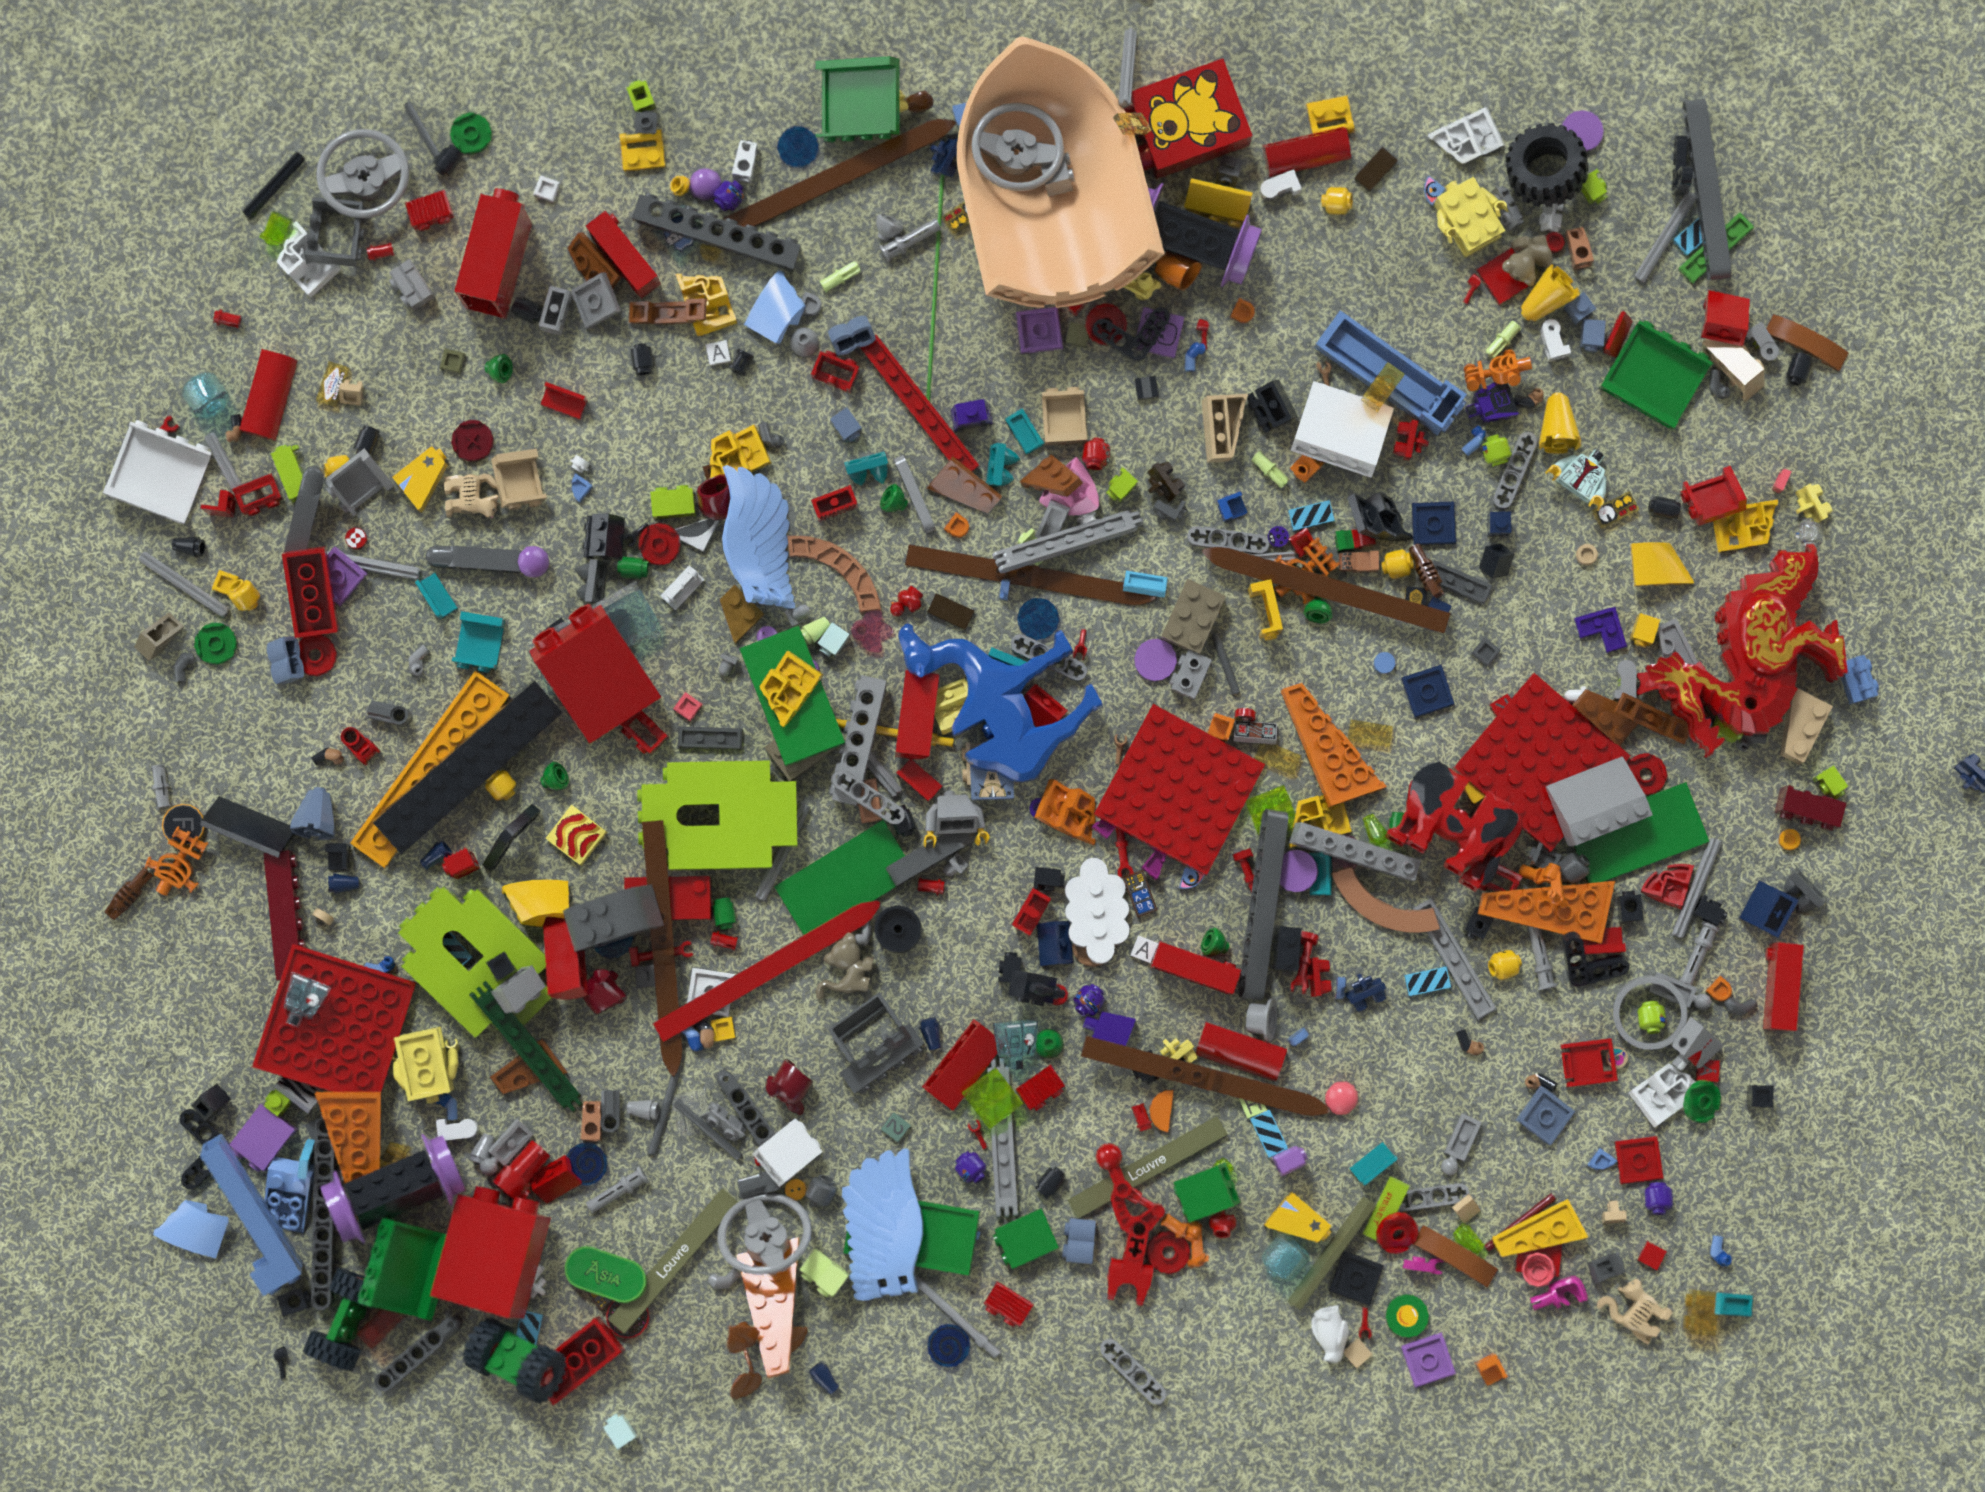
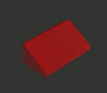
M1625 311L1620 312L1603 349V353L1617 358L1633 323V320Z

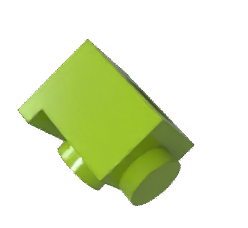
M646 80L634 81L630 83L629 87H626L635 112L650 111L656 108ZM641 94L645 96V98L641 100L637 99V97Z
M1598 169L1589 173L1586 183L1582 184L1581 192L1590 205L1595 202L1598 205L1608 198L1606 195V183L1602 178L1597 177Z
M1124 467L1120 469V476L1115 475L1108 483L1110 487L1106 492L1110 499L1113 501L1117 499L1120 503L1138 484V480Z
M1834 765L1812 778L1814 782L1819 781L1821 783L1819 788L1823 794L1829 795L1833 799H1838L1844 795L1845 792L1843 790L1848 787Z
M275 1089L265 1098L264 1107L278 1117L283 1116L293 1102Z

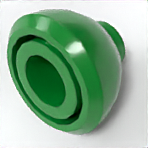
M499 354L491 358L490 361H487L484 369L494 381L506 383L512 375L513 364L507 354Z
M896 484L888 486L880 500V508L885 512L903 511L908 504L903 490Z
M1315 596L1305 606L1303 615L1311 622L1326 623L1332 619L1333 611L1327 599Z
M552 762L545 768L540 782L544 788L558 791L568 787L569 777L561 764Z
M1213 927L1205 933L1201 943L1203 955L1217 956L1228 951L1229 942L1226 941L1224 934L1218 928Z
M1044 1029L1036 1035L1034 1049L1039 1056L1051 1059L1061 1053L1064 1042L1059 1032L1053 1029Z

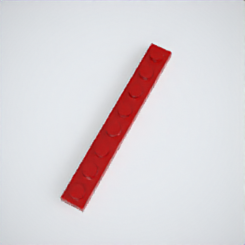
M875 334L876 340L860 347L862 352L949 461L954 457L970 471H975L980 465L877 334Z

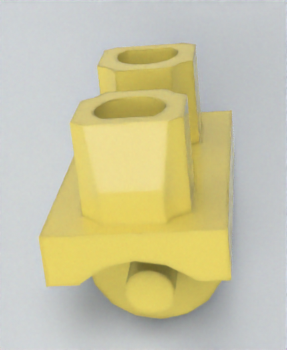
M1144 272L1123 288L1135 293L1136 298L1145 300L1152 296L1154 290L1161 287V283L1153 279L1151 274Z
M1810 483L1795 492L1800 506L1799 509L1795 510L1796 513L1803 512L1806 519L1809 518L1813 526L1828 518V515L1833 511L1828 502L1821 504L1818 497L1823 495V490L1819 484L1812 486Z
M1177 1038L1171 1043L1167 1039L1162 1041L1166 1046L1160 1051L1163 1056L1166 1055V1057L1177 1060L1183 1057L1189 1063L1198 1058L1193 1050V1044L1188 1039L1180 1044Z

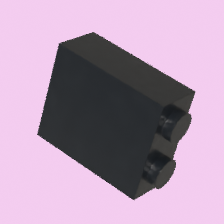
M1279 926L1277 928L1273 971L1292 973L1298 971L1302 928Z

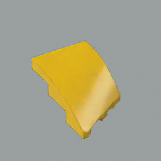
M680 273L675 274L684 301L686 299H707L706 320L692 323L697 337L737 324L722 277H705L703 275L691 277L683 276ZM726 305L728 309L726 312L728 314L719 315L718 308Z
M755 425L736 434L729 430L711 439L710 478L719 474H725L723 467L726 465L733 467L737 472L738 467H744L752 473L772 463Z
M1778 499L1747 504L1745 511L1713 521L1718 552L1768 544L1770 528L1774 521L1772 517L1775 507L1778 506ZM1729 536H1737L1739 545H1733L1732 543L1729 546Z
M1645 542L1630 544L1634 586L1694 584V580L1670 543Z
M786 651L776 669H770L760 685L762 693L768 699V703L771 709L774 710L782 727H785L823 676L821 672L790 651Z
M1323 795L1298 801L1293 828L1295 823L1303 822L1340 835L1352 832L1344 803L1328 808ZM1289 843L1290 848H1291V847H1296V845H1293V844H1290V843Z
M529 880L502 886L501 889L502 894H506L509 899L510 907L517 914V918L522 925L542 927L546 916L564 918L563 910L569 908L568 881Z

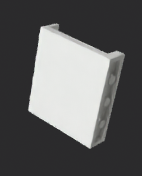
M1313 381L1291 451L1372 477L1394 408Z
M138 420L135 423L130 422L103 494L184 525L212 453L204 445L197 443L196 446L188 444L189 440L183 437L176 436L175 439L167 436L169 432L159 428H156L155 431L147 428L148 424Z

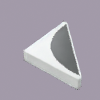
M708 518L675 530L682 542L704 552L720 520Z

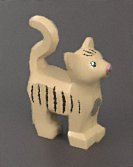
M491 474L444 477L445 494H451L453 491H459L460 498L445 501L447 518L452 517L453 513L468 515L481 513L489 519L494 517L497 506H500V503L497 502L499 496L493 495L480 499L481 483L487 482L492 488L497 489L496 480Z
M1634 1279L1623 1288L1618 1287L1617 1289L1626 1298L1634 1300V1303L1624 1315L1618 1313V1304L1610 1296L1600 1298L1597 1302V1308L1602 1309L1605 1305H1608L1610 1307V1317L1616 1323L1629 1329L1636 1338L1648 1345L1651 1337H1657L1661 1331L1658 1327L1650 1326L1647 1323L1651 1316L1654 1315L1668 1321L1673 1312L1667 1307L1662 1309L1653 1297L1644 1292L1642 1282L1639 1279Z

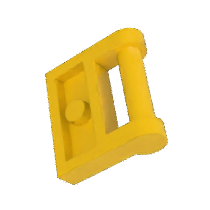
M1348 96L1306 103L1311 133L1342 126L1347 128L1348 134L1355 132ZM1345 119L1346 122L1345 124L1319 129L1317 126L1319 123Z
M661 129L657 130L656 134H619L624 172L665 168ZM656 141V146L628 149L627 145L628 143Z

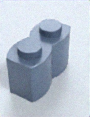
M866 316L855 317L847 324L836 325L828 331L837 355L848 354L856 347L867 346L876 340Z
M295 636L282 637L267 644V655L271 662V675L274 683L288 684L303 678L304 667L299 657L300 646Z
M1070 1218L1069 1223L1065 1222L1064 1235L1068 1236V1244H1063L1062 1257H1066V1262L1092 1264L1096 1221Z

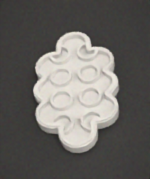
M1090 858L1084 861L1080 868V877H1075L1068 881L1065 887V895L1069 904L1065 909V916L1071 923L1068 933L1070 941L1078 947H1086L1087 955L1092 962L1103 964L1111 960L1114 954V945L1123 943L1129 935V926L1124 920L1129 913V906L1122 898L1126 888L1124 881L1117 875H1108L1106 864L1098 858Z

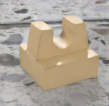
M345 379L344 383H340V403L361 406L363 400L362 381H358L357 385L350 384V380Z
M1609 1201L1607 1203L1608 1212H1604L1601 1215L1602 1224L1624 1223L1627 1219L1626 1210L1619 1211L1618 1201Z

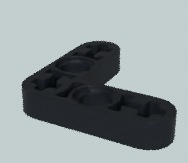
M1676 135L1674 139L1673 165H1675V169L1672 172L1671 191L1672 195L1683 196L1691 186L1693 167L1686 166L1687 136Z
M1164 307L1155 308L1135 338L1106 319L1097 320L1093 325L1092 332L1096 338L1131 361L1140 362L1147 356L1170 319V313ZM1162 312L1166 320H1160L1157 327L1161 329L1158 330L1154 325L1148 323L1151 321L1154 324L1157 319L1155 313L1160 314ZM1105 324V329L1109 333H1111L1112 329L1115 330L1110 340L1106 339L1109 336L1107 333H1098L1097 325L1102 326ZM1144 330H1153L1155 337L1152 340H1146L1143 337ZM1115 336H1124L1126 343L1123 346H1117L1114 343ZM1141 342L1149 345L1148 348L1145 345L1141 350L1142 356L1138 355L1135 357L1133 355L1134 351L1132 349H1137Z
M531 804L499 835L482 866L492 872L502 861L513 840L536 819L541 810L534 804Z
M1574 931L1568 932L1562 938L1567 977L1571 985L1575 987L1619 977L1626 974L1630 969L1626 957L1621 954L1586 962L1584 943L1580 934ZM1573 940H1575V941H1574V946H1575L1574 949H1572V947H1571V943H1572L1571 941H1573ZM1574 956H1580L1577 962H1570ZM1596 968H1603V971L1601 973H1593ZM1575 970H1578L1580 973L1578 978H1576L1577 975Z
M186 1109L180 1115L182 1126L202 1145L221 1134L211 1123L205 1122L194 1109ZM186 1114H194V1121L196 1123L202 1121L203 1124L199 1125L194 1131L193 1128L196 1126L192 1122H185L187 1120ZM204 1127H208L211 1130V1136L208 1139H203L200 1136V1131ZM201 1156L181 1176V1184L186 1189L197 1188L211 1174L209 1169L204 1170L201 1167ZM196 1166L198 1171L203 1173L204 1175L201 1176L200 1174H198L194 1178L196 1183H190L188 1185L187 1175H194L197 1171L193 1168Z

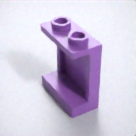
M265 1104L258 1106L229 1144L236 1156L241 1159L243 1157L250 1161L249 1165L258 1172L260 1170H268L270 1163L288 1139L294 1136L298 1130L283 1117H277L264 1107Z

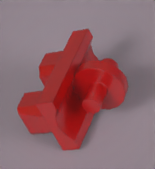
M1411 420L1410 423H1398L1396 434L1407 436L1406 443L1395 441L1393 454L1402 456L1403 460L1406 461L1410 460L1414 445H1416V453H1421L1422 446H1429V441L1424 439L1425 432L1419 431L1418 437L1415 438L1417 420Z
M1319 957L1310 958L1311 965L1307 968L1305 982L1307 988H1309L1310 983L1311 997L1322 996L1324 993L1331 992V981H1320L1321 972H1330L1329 960H1322Z

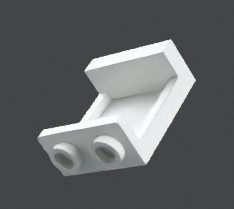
M795 1118L761 1145L752 1155L778 1187H780L823 1151L820 1149L818 1141L811 1138L807 1133L805 1125L800 1121L798 1122Z

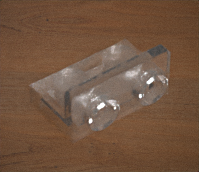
M705 1089L673 1096L672 1105L679 1099L700 1118L701 1115L708 1112ZM673 1106L678 1120L676 1128L681 1137L704 1133Z

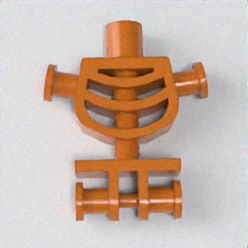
M1508 349L1503 352L1502 356L1492 359L1487 370H1483L1481 361H1477L1478 367L1474 364H1467L1464 367V376L1469 391L1478 390L1480 384H1482L1483 389H1486L1485 379L1488 377H1492L1493 381L1497 384L1509 383L1511 386H1517L1521 380L1520 372L1531 370L1532 364L1530 357L1517 360L1515 352Z
M1319 537L1309 543V546H1313L1316 550L1314 554L1309 547L1305 546L1303 548L1311 559L1308 563L1296 558L1285 562L1281 559V555L1274 560L1289 566L1298 562L1303 565L1301 569L1313 572L1312 569L1317 566L1323 575L1329 574L1323 564L1326 563L1330 572L1340 564L1332 558V553L1327 554L1325 552L1327 547L1319 542ZM1322 555L1324 558L1319 561L1317 557ZM1276 585L1273 588L1281 598L1292 590L1295 595L1302 596L1303 604L1314 599V596L1281 585Z
M177 826L172 837L181 839V843L173 838L168 842V844L179 849V853H166L158 861L152 860V857L149 856L145 864V869H148V867L155 869L154 875L161 879L156 891L165 896L168 895L172 886L180 889L184 885L190 890L189 893L193 892L199 883H194L189 879L193 874V866L186 859V856L188 854L197 860L201 859L209 842L204 843L199 840L197 835L194 839L189 837L191 832L187 831L186 833L182 831L180 826ZM187 841L191 843L190 847L185 845ZM194 847H196L197 849L201 850V852L199 853V852L193 850ZM165 858L175 859L174 862L164 861ZM182 863L185 865V867H186V869H187V872H186V870L181 866Z

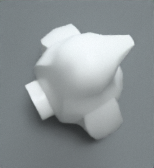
M1335 1305L1315 1312V1317L1312 1318L1311 1324L1314 1336L1325 1351L1324 1361L1338 1363L1342 1360L1346 1340L1349 1335L1347 1322L1342 1320L1339 1306Z

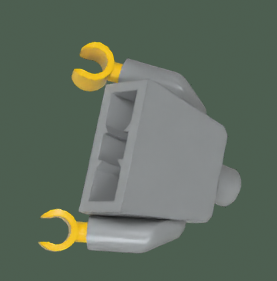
M946 791L943 796L937 797V804H933L926 814L925 831H927V835L924 837V847L926 848L927 840H932L934 842L933 848H935L937 839L934 832L936 834L972 833L978 830V834L975 837L976 845H980V837H983L985 844H987L990 836L984 831L985 821L982 809L971 802L967 795H956L954 791Z

